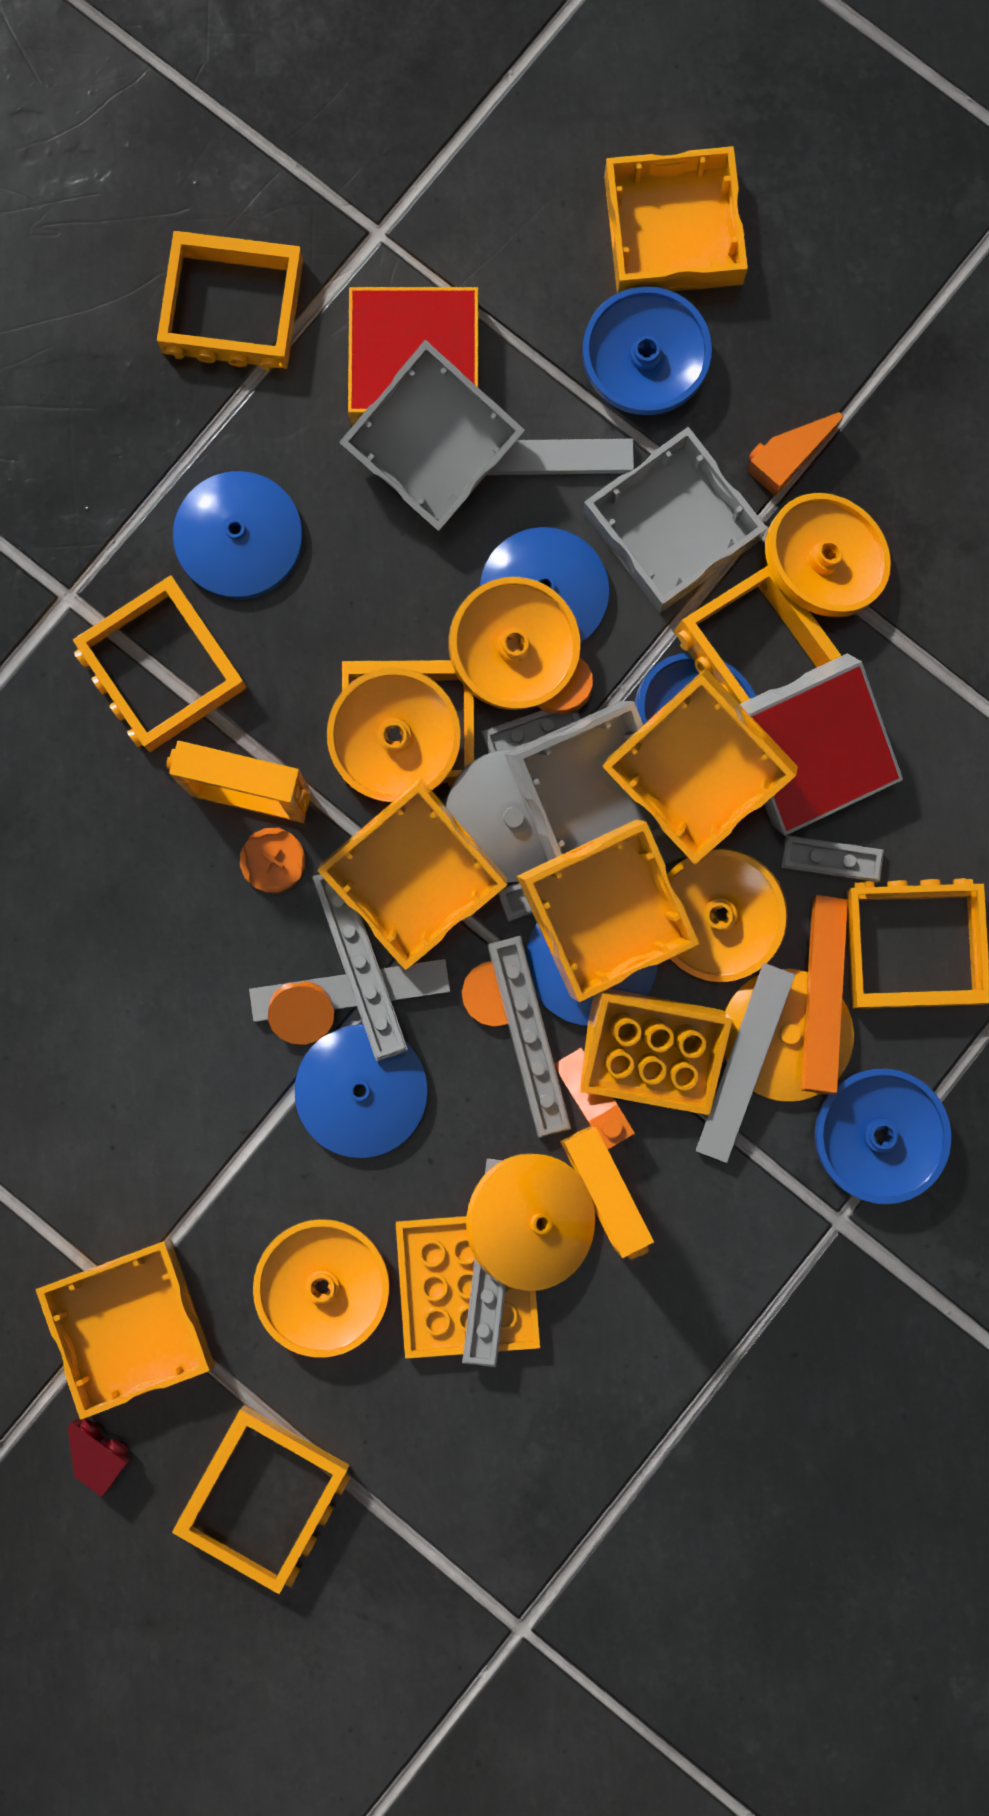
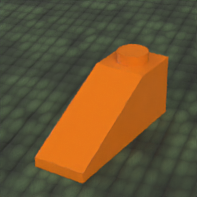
M838 412L772 437L765 446L762 443L758 444L748 457L751 462L747 472L776 496L839 428L844 416Z
M579 1048L554 1063V1066L588 1125L597 1128L608 1150L635 1133L614 1098L580 1091L584 1051L582 1048Z

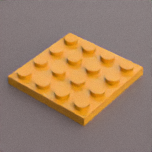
M467 1216L396 1221L405 1359L463 1354L475 1259L467 1237ZM506 1286L498 1351L540 1348L536 1291H524Z

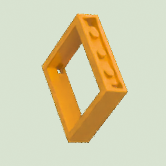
M174 231L157 335V343L161 352L174 355L176 359L188 356L196 357L199 361L214 363L215 360L228 361L229 364L237 367H245L247 364L260 365L261 368L269 371L271 367L288 369L304 261L301 247ZM183 258L287 270L276 346L172 333Z
M768 566L682 619L673 631L681 641L680 647L688 651L694 659L697 671L701 673L706 668L739 704L750 698L697 625L756 587L760 588L816 667L841 657L839 651L810 611L797 605L779 588Z
M171 575L73 639L78 648L74 654L84 669L90 666L96 674L92 681L102 695L108 692L114 701L109 706L120 722L126 719L132 729L127 731L134 744L138 748L143 745L149 752H152L247 688ZM169 596L226 681L147 733L91 650V647Z
M451 660L342 661V691L360 676L383 668L414 670L431 678L433 681L459 680ZM464 686V767L474 761V695ZM451 770L441 783L448 782V786L451 787L453 781L462 770Z
M177 741L176 749H172L170 757L167 758L166 767L170 769L169 774L191 797L300 823L305 821L312 792L297 768L183 741Z
M961 878L954 879L952 885H941L939 879L921 880L920 886H908L906 880L887 882L888 887H875L874 882L866 881L865 883H855V888H850L846 891V899L848 900L847 931L852 1009L989 1004V958L984 883L973 884V879ZM967 897L972 990L864 994L859 901Z
M589 1126L561 1140L560 1143L574 1170L583 1179L592 1197L594 1210L614 1250L622 1258L628 1256L630 1260L648 1253L650 1250L647 1245L654 1241L597 1128Z
M244 1405L239 1410L172 1533L280 1594L284 1585L291 1588L300 1571V1568L295 1565L301 1554L308 1557L317 1540L312 1535L318 1523L325 1526L334 1509V1507L329 1505L335 1493L342 1495L351 1478L346 1475L349 1464ZM247 1427L254 1429L332 1474L329 1483L278 1575L193 1527L195 1520Z

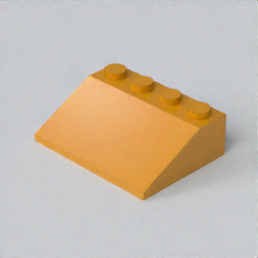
M608 988L593 997L588 1019L580 1091L710 1115L733 1019L720 1009Z

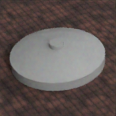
M501 750L477 758L458 774L447 794L445 807L507 877V882H519L516 876L548 860L504 755L511 750Z

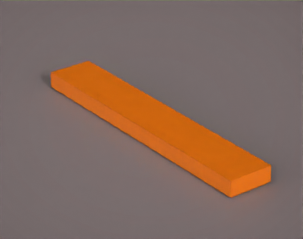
M815 895L812 898L801 1091L828 1095L837 1093L847 899Z

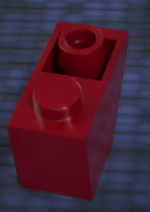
M77 1418L68 1427L74 1477L103 1497L133 1457L127 1453L128 1448L122 1442L114 1438L109 1440L99 1433L101 1428L95 1422L88 1418H84V1420Z

